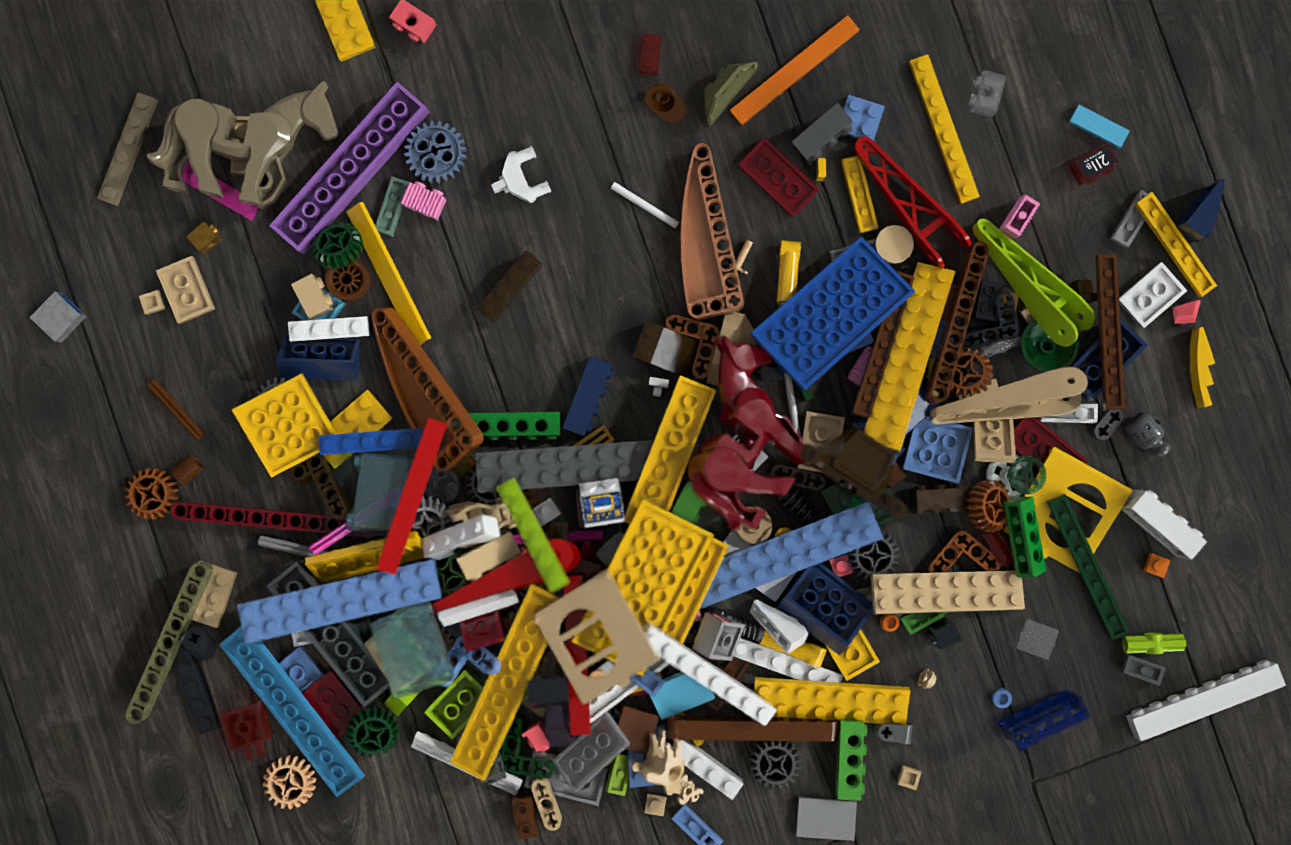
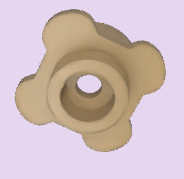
M928 668L924 669L919 675L918 685L923 686L924 689L934 686L936 675L933 671L930 672Z

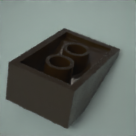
M646 321L632 357L633 359L686 378L699 342Z

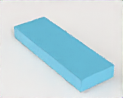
M1081 105L1076 107L1068 122L1118 149L1122 147L1130 131Z

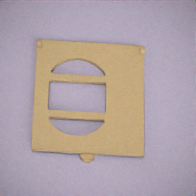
M608 570L533 615V622L538 624L583 705L616 685L620 688L626 687L629 684V677L659 660L657 653ZM588 609L595 612L593 617L562 636L559 635L563 618L572 610ZM600 620L613 641V645L576 666L563 642ZM617 651L616 663L608 674L594 678L581 673L583 669L611 652Z

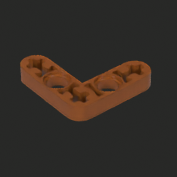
M669 316L666 320L667 329L683 336L700 340L692 373L697 379L706 378L709 374L717 346L716 339L720 335L719 329L714 325L683 316ZM677 319L679 324H683V320L687 321L684 326V332L680 331L682 327L679 326L672 329L669 321ZM691 323L698 326V331L695 334H690L687 331V326ZM710 329H714L716 337L713 336L710 342H714V346L702 343L703 340L707 341L708 335L706 331H710ZM703 347L711 349V355L707 358L703 357L700 353ZM698 358L703 361H709V365L704 364L703 369L706 370V373H702L701 376L698 375V371H695V368H699L701 362H697Z
M959 530L953 533L929 562L927 570L928 573H933V565L938 566L942 562L938 560L940 557L948 563L947 565L942 563L939 567L940 573H945L962 553L967 555L985 571H998L1001 563L998 557L969 533ZM958 535H960V536L965 535V537H964L963 539H964L967 543H970L971 540H972L973 543H971L970 545H968V547H967V545H965L964 543H961V542L958 544L959 539L957 538V536H958ZM974 546H978L981 549V554L977 557L971 554V549ZM950 548L954 551V556L951 559H946L944 552ZM984 556L991 561L994 559L993 564L995 566L993 568H988L989 564L985 560H982L981 562H979V560L984 558Z

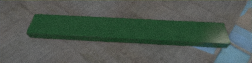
M1066 494L1047 501L1110 639L1114 640L1130 633Z

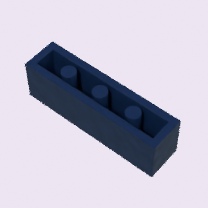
M591 356L589 357L565 420L564 429L582 436H586V433L590 434L594 424L591 423L593 415L597 416L600 409L598 401L600 397L604 398L607 387H604L606 380L611 379L614 371L611 369L612 364Z

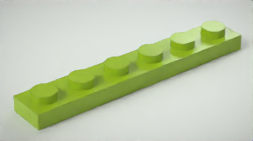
M512 478L496 487L550 592H554L568 584L569 580L516 479Z

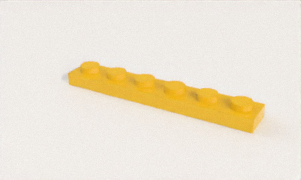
M1150 192L1134 204L1197 296L1203 297L1215 288L1217 284L1154 193Z

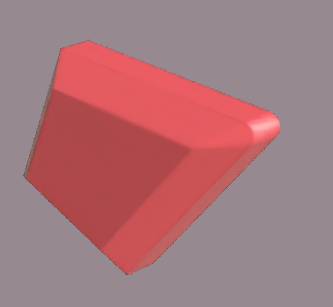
M1196 300L1172 307L1174 323L1181 325L1195 323L1201 301Z

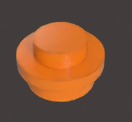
M883 614L880 618V625L885 631L893 632L899 627V618L893 614Z

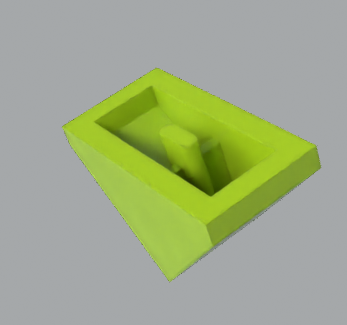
M415 681L406 689L394 691L384 704L396 716H399L424 687Z

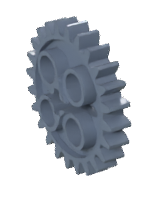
M433 121L430 122V126H427L424 122L423 129L417 126V133L410 132L413 139H406L410 143V145L404 146L409 151L404 156L410 158L406 161V164L412 165L409 168L411 172L416 171L415 176L417 178L422 175L421 179L423 181L429 178V182L432 184L434 179H436L438 184H440L441 178L448 182L447 176L450 175L452 178H455L453 172L460 173L458 166H464L461 159H467L466 155L462 154L467 149L466 147H461L465 144V141L459 140L461 134H455V127L449 130L448 123L442 127L441 121L438 122L437 126H435ZM444 136L446 138L444 143L437 144L439 137ZM422 143H427V149L420 151L419 146ZM434 149H437V150H438V151H437V154H438V155H436V156H434V154H433V153H434V151H433ZM446 154H452V159L449 162L443 161ZM428 161H434L432 168H426Z

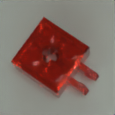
M262 700L234 707L219 714L230 751L243 748L246 759L250 761L253 760L251 745L254 744L258 757L265 756L262 742L272 738L273 733L265 704Z

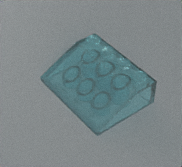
M430 601L408 607L370 624L394 699L449 682L453 679L455 674Z

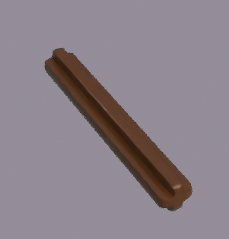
M152 379L147 383L148 389L195 440H199L204 436V432L157 380Z

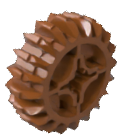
M967 348L965 353L961 349L955 369V375L960 377L959 384L952 380L949 394L955 392L956 398L962 394L964 399L967 398V395L974 396V393L980 394L981 390L987 391L986 385L992 384L990 378L994 376L991 372L993 366L989 365L990 359H984V353L978 356L977 349L973 353H971L970 348ZM967 361L964 365H958L961 362ZM975 363L981 367L983 375H979L974 370ZM969 369H970V374H967V375L964 377L963 373L966 374L967 371H969ZM969 382L976 383L972 386H966Z
M146 468L145 471H138L139 475H132L133 480L127 482L131 487L125 488L129 495L124 497L125 499H130L126 504L127 506L133 505L131 512H137V516H144V519L151 517L152 520L157 519L158 516L160 518L165 517V513H170V507L175 504L172 501L178 500L174 493L179 491L178 489H173V486L177 483L175 481L170 482L173 476H166L167 472H160L159 468H154L153 470ZM149 478L155 479L149 486L142 485ZM162 486H163V488H164V493H165V495H163V493H162V491H161ZM154 501L161 502V505L156 509H149V506Z
M985 480L977 482L975 486H972V491L968 492L970 496L967 499L969 506L966 508L969 509L968 516L971 517L970 522L974 523V527L984 532H994L1003 529V526L1007 525L1004 502L1010 500L1011 496L1008 495L1009 490L1005 489L1004 484L996 480Z

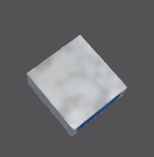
M55 291L30 319L54 341L62 343L87 316L62 293Z

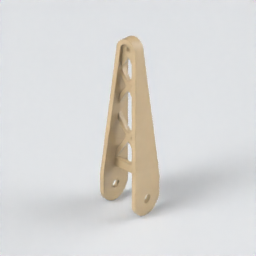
M1074 367L1051 370L936 407L929 414L933 424L1046 417L1072 413L1080 407L1082 401L1081 393L1085 391L1088 381L1084 372ZM1072 379L1075 383L1070 384L1067 380ZM1062 398H1069V401L1062 400Z

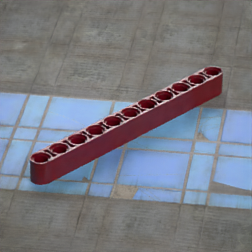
M178 502L173 504L170 510L172 517L178 520L329 533L334 530L331 526L334 518L327 514L196 502ZM181 506L185 508L184 515L180 514L179 509ZM200 508H203L205 511L203 517L199 516L198 511ZM219 509L224 512L222 519L217 515ZM238 511H241L243 514L241 521L236 517ZM257 513L262 515L260 523L255 519ZM276 514L280 515L281 517L280 524H277L274 521ZM295 516H298L301 520L299 526L293 523ZM314 518L320 521L318 528H315L312 524ZM370 519L359 526L356 532L352 531L347 535L375 537L383 532L384 525L378 519ZM371 523L377 525L376 533H372L369 530Z

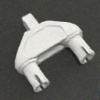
M532 146L517 153L516 151L509 152L502 171L503 175L499 177L500 181L491 184L495 194L501 191H505V193L510 192L512 195L532 203L535 202L537 197L551 192L547 181L534 187H528L520 168L521 163L536 158Z

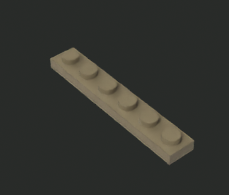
M139 92L137 93L97 199L115 206L119 205L158 103L157 99Z

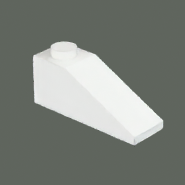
M758 600L753 602L750 613L786 654L804 644L809 633L795 618Z

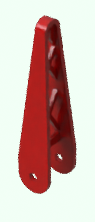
M861 137L856 141L854 145L855 154L905 229L910 232L919 250L933 266L943 269L945 264L926 237L942 224L960 245L965 248L971 246L972 243L969 236L958 222L871 138ZM868 152L880 157L881 167L871 165ZM877 172L882 173V178L879 176ZM886 174L898 177L909 188L911 203L896 199L888 188ZM915 196H916L926 207L916 205V204H915ZM901 205L911 208L912 219ZM916 210L933 214L937 219L920 231L917 226Z
M562 539L548 541L565 573L577 567L580 561V551L574 543ZM527 551L430 606L433 614L437 615L439 612L545 580L530 551Z

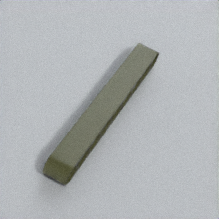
M209 562L195 563L188 571L126 711V719L131 724H137L147 719L153 709L182 643V636L188 630L212 576L213 567ZM200 566L204 568L203 576L198 572ZM191 584L196 586L197 590L195 593L190 589ZM183 602L188 604L189 608L187 611L183 609ZM175 620H178L181 624L179 629L175 626ZM167 638L172 640V646L167 644ZM160 655L163 656L165 660L164 664L160 663L159 661ZM152 673L157 677L156 682L151 679ZM144 691L149 695L148 700L143 696ZM136 709L140 711L141 717L136 715Z

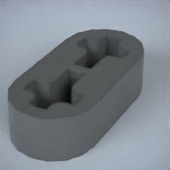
M1121 410L1105 411L1098 420V423H1095L1093 426L1092 436L1097 440L1108 439L1124 419L1123 412ZM1116 413L1115 417L1117 418V420H1112L1109 423L1110 419L1112 418L1110 414ZM1107 426L1103 431L1105 435H1098L1100 432L1098 428Z

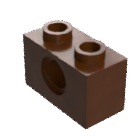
M533 793L514 795L512 806L518 839L537 837L539 827Z

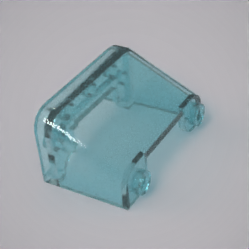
M360 452L355 456L354 467H357L359 475L354 509L351 510V513H347L346 516L347 530L387 536L412 465V457Z

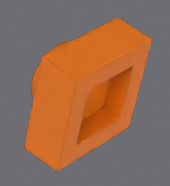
M1150 553L1143 571L1164 578L1171 560Z

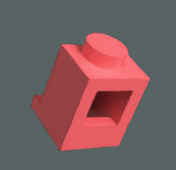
M541 720L524 729L521 735L523 738L525 736L528 737L527 742L532 749L535 748L537 752L543 753L550 748L549 744L552 738Z

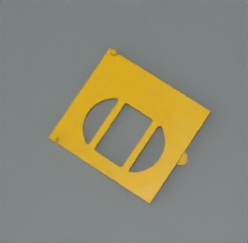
M1053 447V449L1049 450L1050 454L1023 497L1033 496L1044 559L1050 556L1079 572L1069 549L1056 545L1047 535L1045 523H1049L1059 529L1055 519L1049 517L1051 510L1047 501L1066 494V496L1102 515L1090 536L1086 537L1094 554L1129 498L1132 489L1060 449ZM1079 483L1096 487L1105 499L1106 508L1102 509L1068 490L1067 487ZM1006 525L1003 531L1009 534L1008 525Z

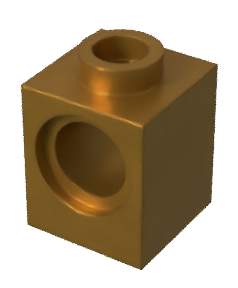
M205 222L187 236L196 249L204 254L222 240L218 235L220 231L216 226Z

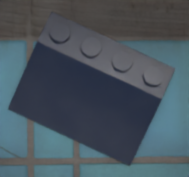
M822 563L806 568L777 606L787 615L795 618L807 631L838 655L848 648L873 612V603Z

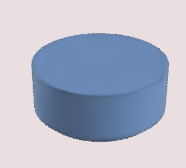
M998 688L992 693V702L998 708H1006L1011 704L1012 696L1007 689Z

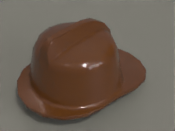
M655 83L653 87L646 91L644 97L646 104L664 121L670 123L678 122L685 116V104L675 94L674 89L669 84Z

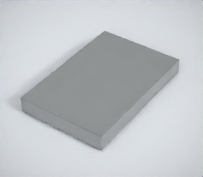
M798 796L796 837L854 841L857 801Z

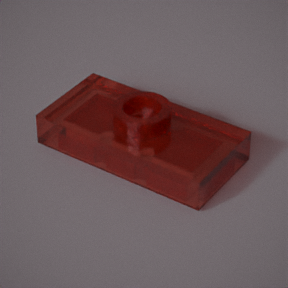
M997 530L982 534L990 551L995 555L1001 567L1007 566L1014 559L1013 553L1000 532Z

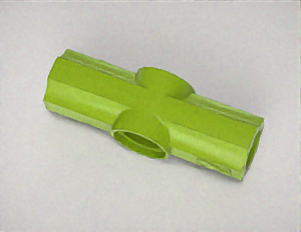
M1144 633V635L1124 636L1122 647L1125 653L1163 654L1169 651H1184L1186 640L1184 634Z

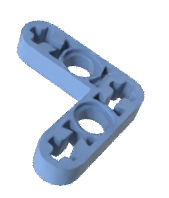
M460 636L436 670L434 682L442 687L450 686L467 660L484 673L495 675L500 671V660L484 647L467 652L463 645V637ZM480 650L481 657L475 660V653ZM457 656L458 662L455 666H452V658ZM486 661L491 662V664L493 665L491 669L490 666L487 663H485Z

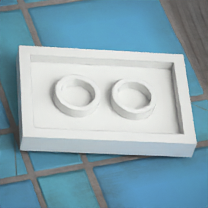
M1161 262L1120 296L1119 304L1136 324L1143 329L1187 290Z

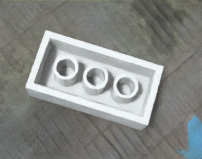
M1132 490L1121 510L1176 557L1192 560L1207 543L1202 538L1203 534L1195 528L1191 529L1187 525L1188 521L1179 515L1176 516L1168 504H1162L1157 500L1158 496L1150 490Z

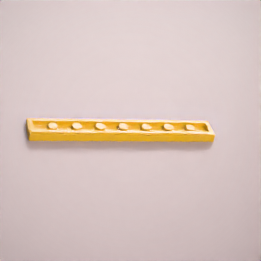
M357 203L346 212L353 226L361 234L364 248L396 312L421 345L431 339V336L364 203Z

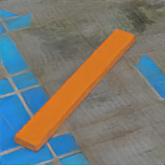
M847 15L730 109V113L741 126L744 125L857 34L860 29Z

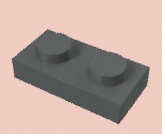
M1126 654L1121 672L1160 686L1166 667Z

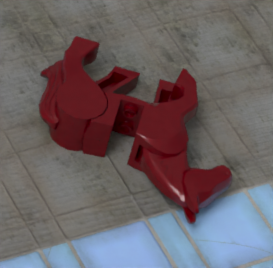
M726 336L716 339V344L721 354L718 367V383L723 404L719 421L742 439L736 442L726 433L709 436L699 448L701 452L691 459L688 466V475L691 487L698 498L722 514L727 520L730 530L737 531L741 528V525L747 529H756L767 511L746 508L738 498V492L770 494L776 497L785 496L795 478L764 477L754 473L749 467L757 459L767 441L783 452L795 465L805 464L806 461L799 454L805 444H803L802 436L788 417L776 414L767 393L762 391L750 377V374L758 366L771 363L772 358L761 346L731 343Z

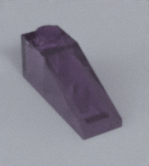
M569 705L548 707L545 731L546 738L549 740L551 747L570 745L579 736L571 735Z

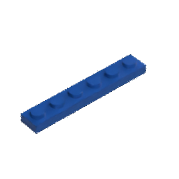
M424 428L319 435L320 455L417 448Z

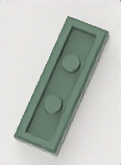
M391 176L375 224L379 233L393 237L403 208L400 202L408 186V181Z

